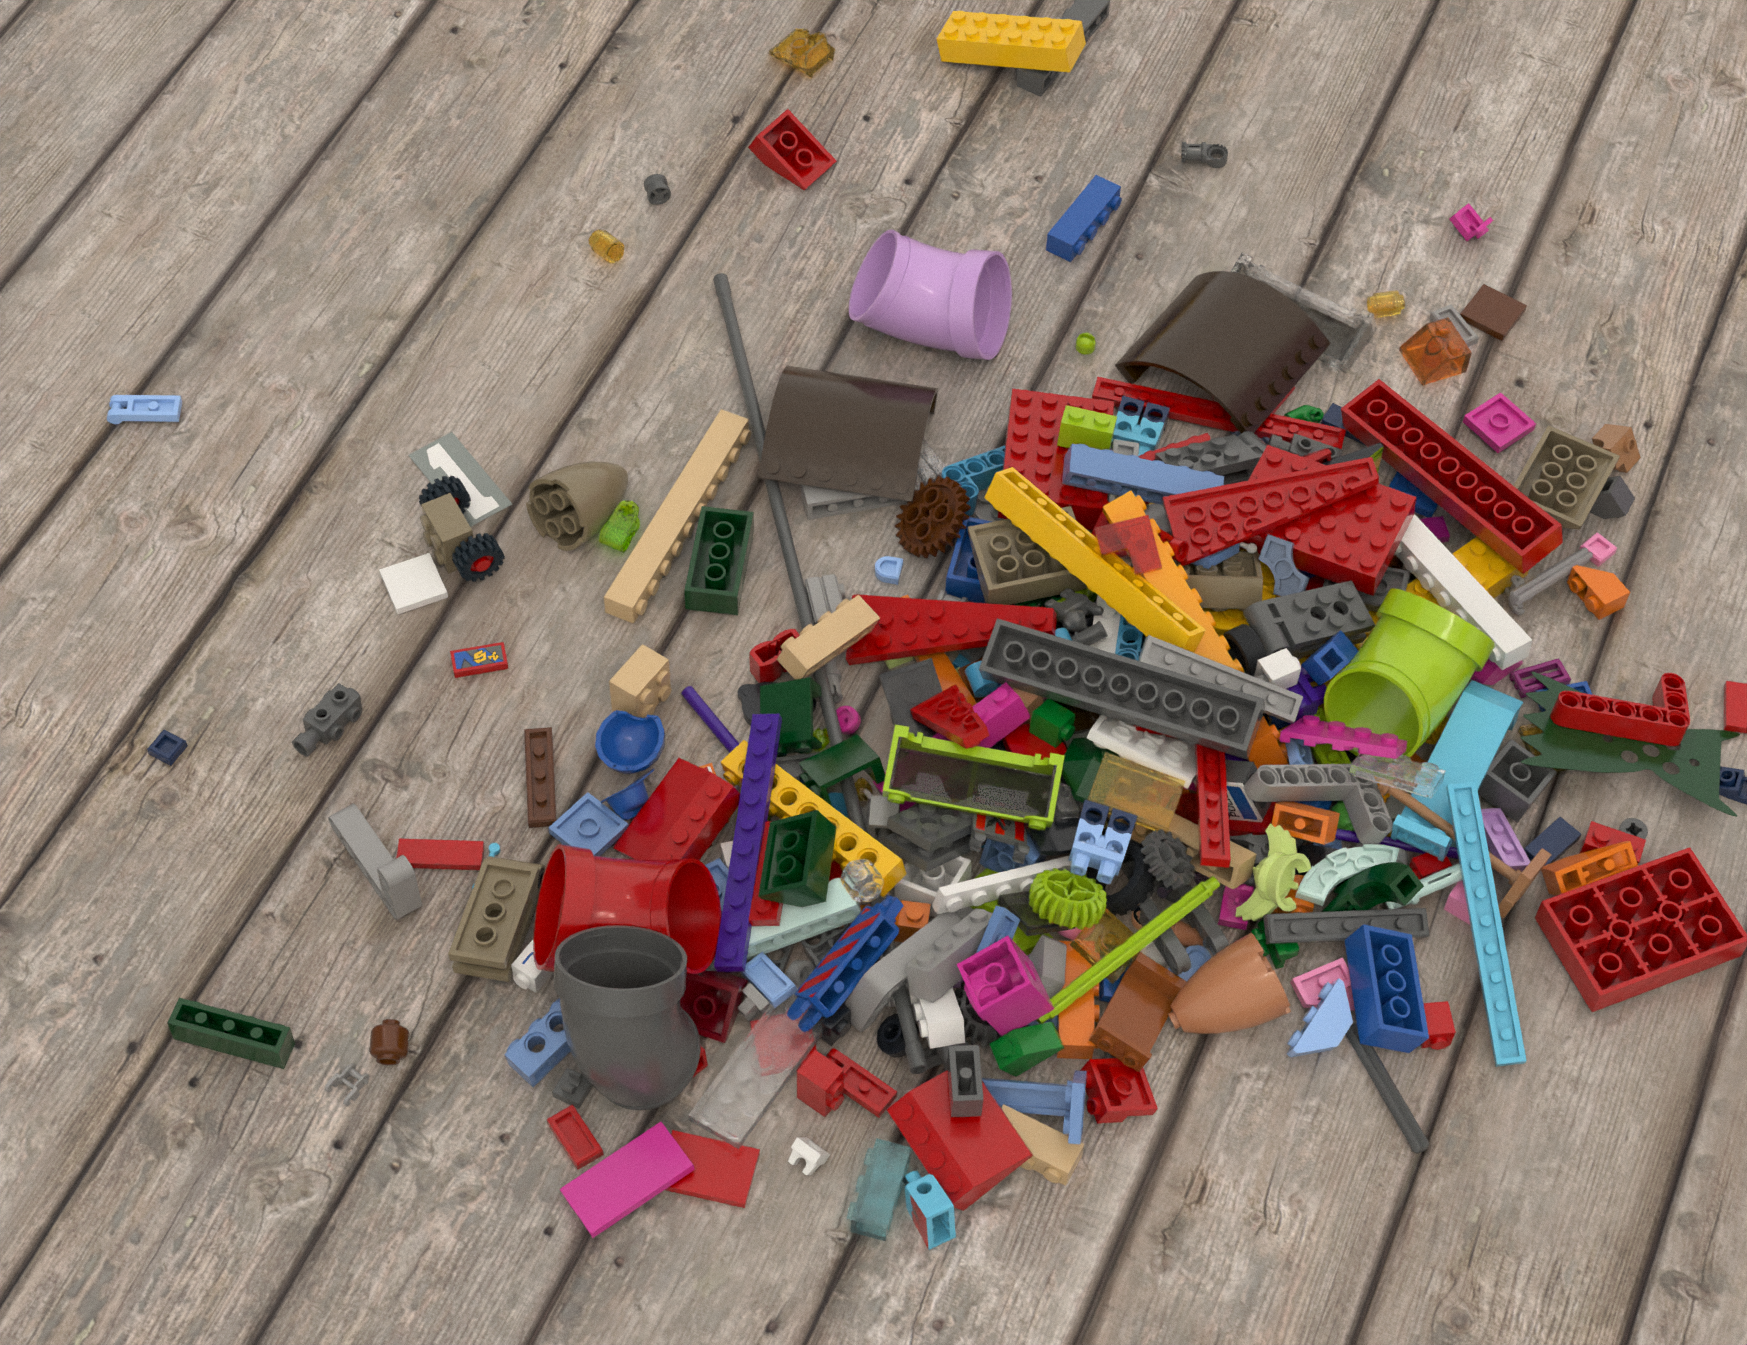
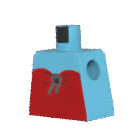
M918 1171L906 1174L903 1178L906 1208L928 1250L956 1238L954 1205L934 1175L928 1174L921 1177Z

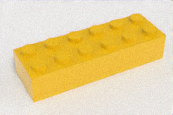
M953 11L937 37L942 62L1071 72L1086 44L1082 21Z

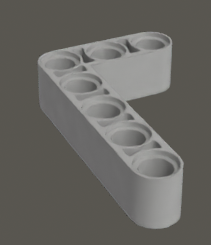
M1362 764L1262 765L1244 785L1247 796L1257 802L1343 800L1357 838L1362 844H1379L1392 831L1393 823L1381 792L1377 789L1378 785L1372 771Z
M354 803L328 817L334 832L395 920L406 916L422 906L416 875L410 862L404 855L396 859L392 858Z
M946 912L938 915L875 963L863 975L844 1003L851 1010V1024L860 1033L876 1020L892 995L908 982L905 965L963 919L957 912Z

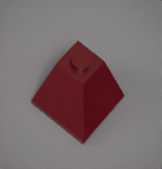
M708 970L700 974H686V989L683 997L680 999V1006L694 1021L699 1035L722 1043L727 1041L740 1011L738 1007L744 998L742 990L747 986L748 980L725 972Z

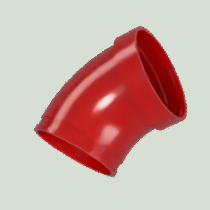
M558 844L548 860L536 907L533 934V955L536 968L542 971L554 972L556 949L569 936L590 928L621 925L650 929L672 938L681 945L686 953V974H700L712 963L716 955L721 905L715 881L708 868L701 861L693 858L682 860L609 858L594 856L592 851L587 848Z

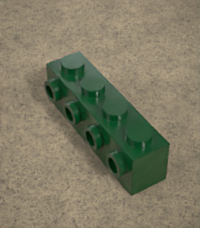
M183 998L178 999L167 1022L174 1040L281 1069L285 1068L295 1045L290 1027Z

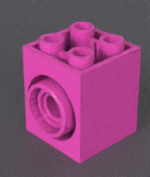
M1009 936L1002 938L957 964L965 982V993L975 1012L983 1021H987L1001 1036L1014 1029L1022 1028L1054 1010V1006L1033 962Z

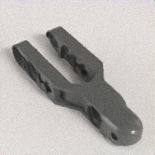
M1128 861L1121 866L1129 881L1133 876L1135 861ZM1154 880L1153 884L1155 886L1152 892L1149 891L1146 895L1148 898L1144 903L1140 902L1139 904L1141 909L1139 922L1142 927L1161 913L1151 899V896L1164 884L1163 880L1159 882ZM1187 884L1181 889L1173 890L1165 899L1176 903L1193 888ZM1203 903L1184 916L1189 925L1195 928L1203 939L1204 947L1209 948L1213 955L1229 945L1226 936ZM1171 927L1152 941L1175 975L1187 972L1191 968L1189 955Z

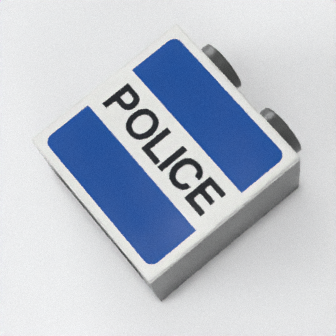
M1225 760L1229 819L1262 822L1272 802L1254 801L1247 796L1244 790L1245 783L1255 773L1257 767L1254 762Z

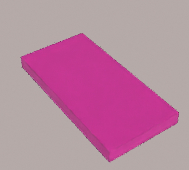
M659 1122L560 1188V1192L591 1237L594 1238L688 1175L695 1168L664 1124Z

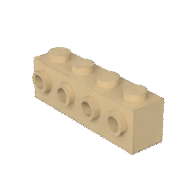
M859 595L850 601L846 598L836 607V611L833 613L827 611L823 614L816 625H807L799 633V637L795 639L792 636L781 645L782 652L777 660L795 680L807 678L869 634L880 617Z

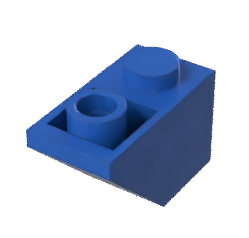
M1340 630L1303 662L1301 666L1318 685H1321L1343 669L1353 659L1358 650Z

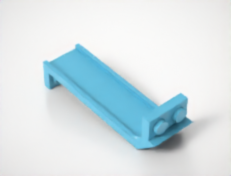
M1472 680L1463 691L1411 796L1453 825L1446 791L1447 784L1476 781L1477 790H1479L1507 731H1512L1517 722L1523 701ZM1405 806L1401 815H1397L1393 823L1391 839L1403 841L1438 857V860L1442 862L1444 861L1453 842V839L1448 837L1445 832L1430 824L1407 806Z

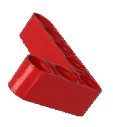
M1664 673L1661 676L1652 696L1653 706L1565 690L1559 693L1550 714L1551 720L1561 727L1666 746H1678L1690 725L1685 682L1682 677L1674 673Z

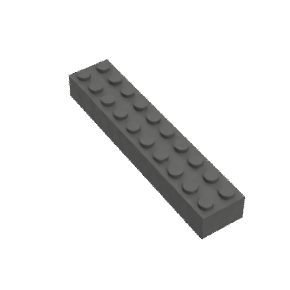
M998 618L979 667L983 679L999 684L1006 682L1012 688L1247 760L1265 710L1263 698Z

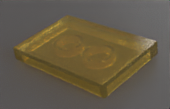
M1105 752L1087 800L1108 806V814H1111L1113 808L1137 815L1135 824L1154 831L1163 829L1166 834L1186 781Z

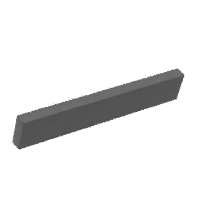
M1426 908L1266 914L1263 916L1266 944L1344 941L1363 924L1411 934L1412 938L1429 937Z

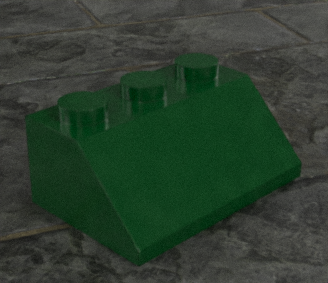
M818 810L770 822L758 895L761 899L798 907L826 902L836 826Z

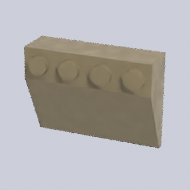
M1548 425L1516 480L1514 487L1562 524V528L1580 530L1620 456Z
M1071 506L1062 508L1075 519ZM1010 519L968 527L978 578L986 603L1011 605L1059 595L1066 588L1073 591L1088 589L1085 583L1069 573L1068 569L1058 560L1053 559L1044 548L1033 542L1020 528L1014 526Z
M1239 551V553L1223 560L1217 565H1212L1209 569L1203 568V565L1188 564L1182 566L1189 578L1185 580L1190 589L1195 588L1203 601L1200 603L1201 608H1211L1214 611L1239 609L1243 612L1248 606L1262 601L1263 575L1260 560H1258V551L1253 554L1247 551ZM1173 560L1176 566L1180 565L1179 561Z

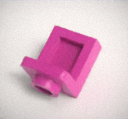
M1469 203L1449 218L1466 241L1474 236L1479 239L1489 231L1487 226L1493 221L1489 217L1483 222Z
M1243 883L1233 890L1225 886L1218 925L1246 930L1248 920L1243 921L1242 917H1235L1236 908L1251 897L1254 887Z

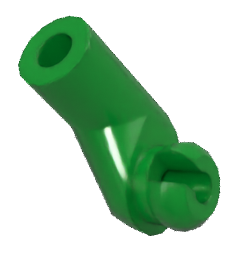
M1303 405L1285 413L1284 416L1319 423L1323 419L1324 413L1320 408Z

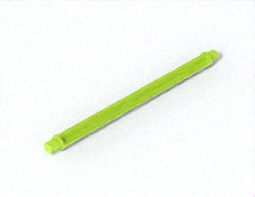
M1211 876L1205 882L1201 881L1182 896L1180 900L1165 909L1130 936L1123 944L1116 947L1072 981L1066 988H1063L1050 998L1054 1010L1036 1019V1021L1042 1024L1049 1018L1053 1019L1077 998L1084 995L1207 898L1211 897L1213 891L1220 887L1219 881L1214 876Z

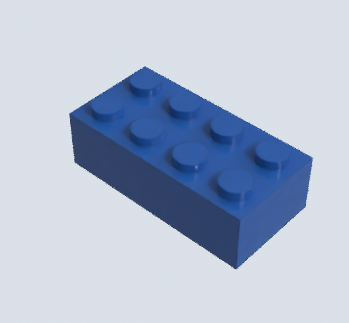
M1363 924L1344 940L1360 1044L1410 1053L1429 1039L1412 935Z

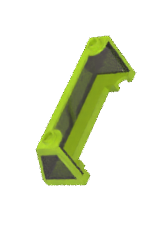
M895 724L883 786V797H888L887 801L896 804H904V801L1029 823L1028 827L1045 830L1046 827H1052L1065 755L1050 753V758L1040 760L1041 754H1035L1034 757L980 746L965 749L952 741L925 737L921 732H918L917 737H915V734L909 732V727Z

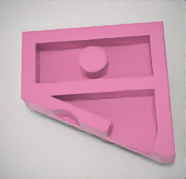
M1343 957L1297 976L1290 981L1303 1008H1310L1311 1006L1316 1008L1321 1001L1318 994L1327 982L1331 984L1339 978L1344 981L1350 1011H1355L1349 968Z

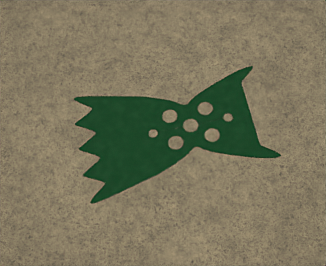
M1531 672L1549 690L1526 693L1529 698L1542 706L1546 711L1523 715V717L1540 728L1543 733L1520 737L1541 753L1539 756L1522 760L1521 763L1539 767L1600 773H1626L1648 769L1667 783L1706 805L1737 817V814L1719 799L1721 742L1738 737L1739 733L1713 729H1687L1680 743L1681 748L1676 751L1668 749L1665 745L1611 736L1612 742H1606L1603 739L1605 734L1566 728L1555 724L1551 720L1550 714L1559 693L1565 690L1580 691L1539 673ZM1644 745H1653L1659 750V755L1656 757L1649 756L1644 753L1642 748ZM1623 751H1631L1637 755L1638 761L1629 763L1621 757V753ZM1689 760H1697L1699 762V766L1691 765L1689 763ZM1665 762L1674 763L1678 766L1679 773L1669 774L1664 771L1662 765Z

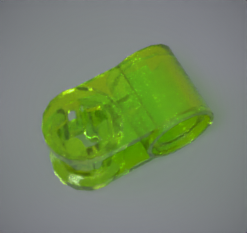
M626 500L617 505L611 517L600 531L599 543L623 553L628 549L632 538L640 527V519L638 518L639 507L635 502Z

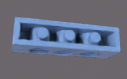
M560 998L551 1005L550 1011L542 1019L538 1018L530 1025L528 1032L521 1039L514 1040L504 1054L509 1066L532 1087L540 1082L571 1052L566 1040L565 1031H553L555 1026L563 1024ZM536 1045H545L542 1051L532 1052Z

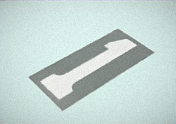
M453 432L408 455L431 484L435 483L434 479L442 480V476H447L449 479L451 475L461 480L471 498L468 508H464L466 512L463 514L470 527L512 505Z

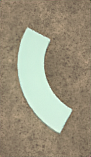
M1363 844L1362 847L1349 849L1345 847L1326 855L1323 860L1312 866L1305 874L1295 898L1323 906L1331 890L1342 881L1369 867L1382 863L1396 862L1399 848L1379 844Z

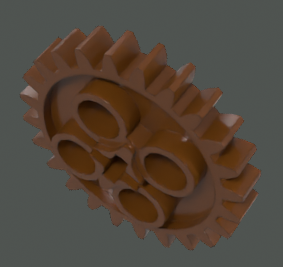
M938 476L936 481L929 478L927 485L920 482V489H915L913 502L900 505L903 513L896 515V518L901 520V522L895 525V528L900 530L897 532L896 537L900 539L898 543L904 547L903 549L918 558L923 556L927 559L929 554L936 557L938 550L945 553V545L947 544L954 546L952 539L954 537L960 539L961 536L958 531L966 529V526L962 523L970 518L965 514V512L971 509L966 504L970 498L965 495L967 491L961 487L962 485L947 476L944 479Z

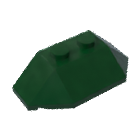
M1087 737L1073 738L1064 754L1062 775L1072 789L1071 794L1075 800L1084 803V800H1089L1103 805L1125 760L1109 749L1096 746Z

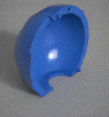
M616 710L601 723L596 733L595 747L599 758L610 769L623 774L642 772L653 765L663 752L665 747V731L658 716L647 714L646 718H640L626 711Z

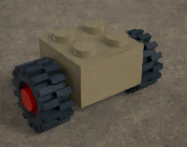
M450 475L449 479L447 476H442V480L434 479V484L428 483L426 485L428 489H422L421 493L423 495H419V503L423 515L420 516L421 524L425 530L423 537L428 547L433 546L436 562L439 566L443 565L448 574L458 570L461 577L465 578L466 581L472 580V582H476L478 578L484 580L486 575L492 576V571L497 572L500 569L498 565H503L505 556L492 535L489 536L488 533H484L482 536L479 533L476 534V538H473L472 529L463 515L466 512L464 508H468L471 498L458 477L455 478Z

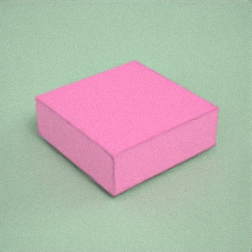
M1598 532L1579 548V550L1587 548L1589 552H1592L1593 557L1590 558V561L1598 567L1613 556L1617 550L1616 546Z

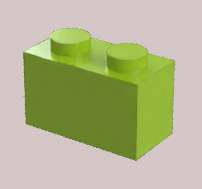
M1066 405L1057 445L1070 448L1072 444H1085L1090 448L1110 450L1117 416Z

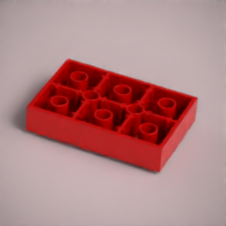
M1012 388L1003 470L1013 467L1060 508L1071 506L1076 521L1085 529L1093 530L1103 510V506L1107 502L1108 493L1062 484L1064 457L1069 448L1058 446L1057 443L1066 405L1113 416L1114 401ZM998 511L997 518L1008 519L1003 513Z
M1267 445L1249 480L1326 465ZM1378 484L1242 542L1256 544L1259 555L1267 534L1294 543L1293 560L1298 569L1336 583L1352 580L1356 590L1374 596L1414 516L1416 497Z
M1690 847L1543 900L1535 916V920L1591 1012L1741 957L1747 947V933Z

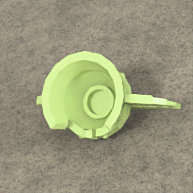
M1270 823L1266 829L1269 840L1268 856L1252 869L1256 889L1245 903L1236 908L1235 917H1242L1243 921L1251 919L1257 921L1264 915L1271 914L1277 907L1288 912L1296 909V903L1293 899L1285 897L1290 889L1297 890L1299 888L1298 883L1294 882L1295 868H1297L1299 873L1309 871L1311 865L1309 859L1304 854L1297 853L1295 839L1291 837L1288 830H1284L1280 825L1274 827Z

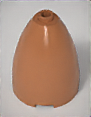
M1252 933L1245 935L1216 953L1187 980L1170 1005L1172 1012L1168 1013L1175 1029L1181 1027L1183 1032L1195 1034L1235 1032L1270 1022L1291 1012L1289 1008L1290 1003L1269 961L1263 956L1264 950Z

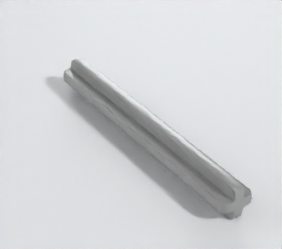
M1587 548L1578 550L1512 590L1508 596V601H1511L1515 606L1520 605L1569 575L1572 567L1576 565L1584 566L1590 562V558L1593 557L1592 552H1589Z

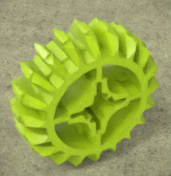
M1053 868L1052 871L1044 870L1043 873L1037 874L1029 889V905L1033 907L1032 911L1039 914V918L1049 920V924L1055 923L1059 927L1066 926L1070 930L1073 927L1083 930L1084 927L1092 928L1093 924H1098L1105 913L1107 899L1106 892L1102 890L1103 886L1096 884L1095 879L1087 878L1086 874L1083 876L1073 874L1067 871L1066 868L1063 870Z

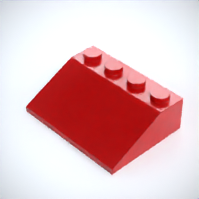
M678 758L619 838L613 849L628 859L682 860L689 858L700 860L738 808L740 793L733 785L712 772Z
M945 1071L906 1093L890 1106L887 1111L927 1172L934 1175L951 1200L954 1208L964 1211L1030 1159L1033 1154L983 1081L982 1115L951 1117L948 1071Z

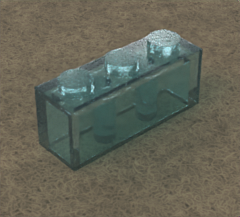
M876 1138L874 1148L867 1149L864 1165L868 1167L865 1175L860 1174L855 1189V1192L859 1193L857 1202L851 1201L847 1213V1220H851V1232L886 1242L904 1184L903 1178L907 1174L911 1161V1147Z

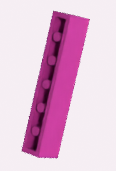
M1006 682L973 706L974 712L985 723L990 735L977 746L992 747L1031 717L1020 696ZM939 733L932 737L936 739L951 741L950 739L944 737ZM911 752L895 764L891 788L928 795L970 762ZM873 781L880 795H883L884 781L879 784ZM904 801V804H900V812L912 807L916 803Z

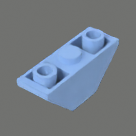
M1338 978L1331 984L1327 982L1318 994L1321 1001L1316 1008L1314 1006L1310 1007L1303 1018V1021L1306 1022L1301 1032L1296 1030L1287 1043L1291 1046L1287 1052L1289 1057L1330 1051L1340 1044L1353 1023L1344 981Z

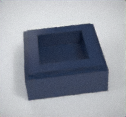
M163 730L147 748V751L152 757L172 766L188 745L186 740Z

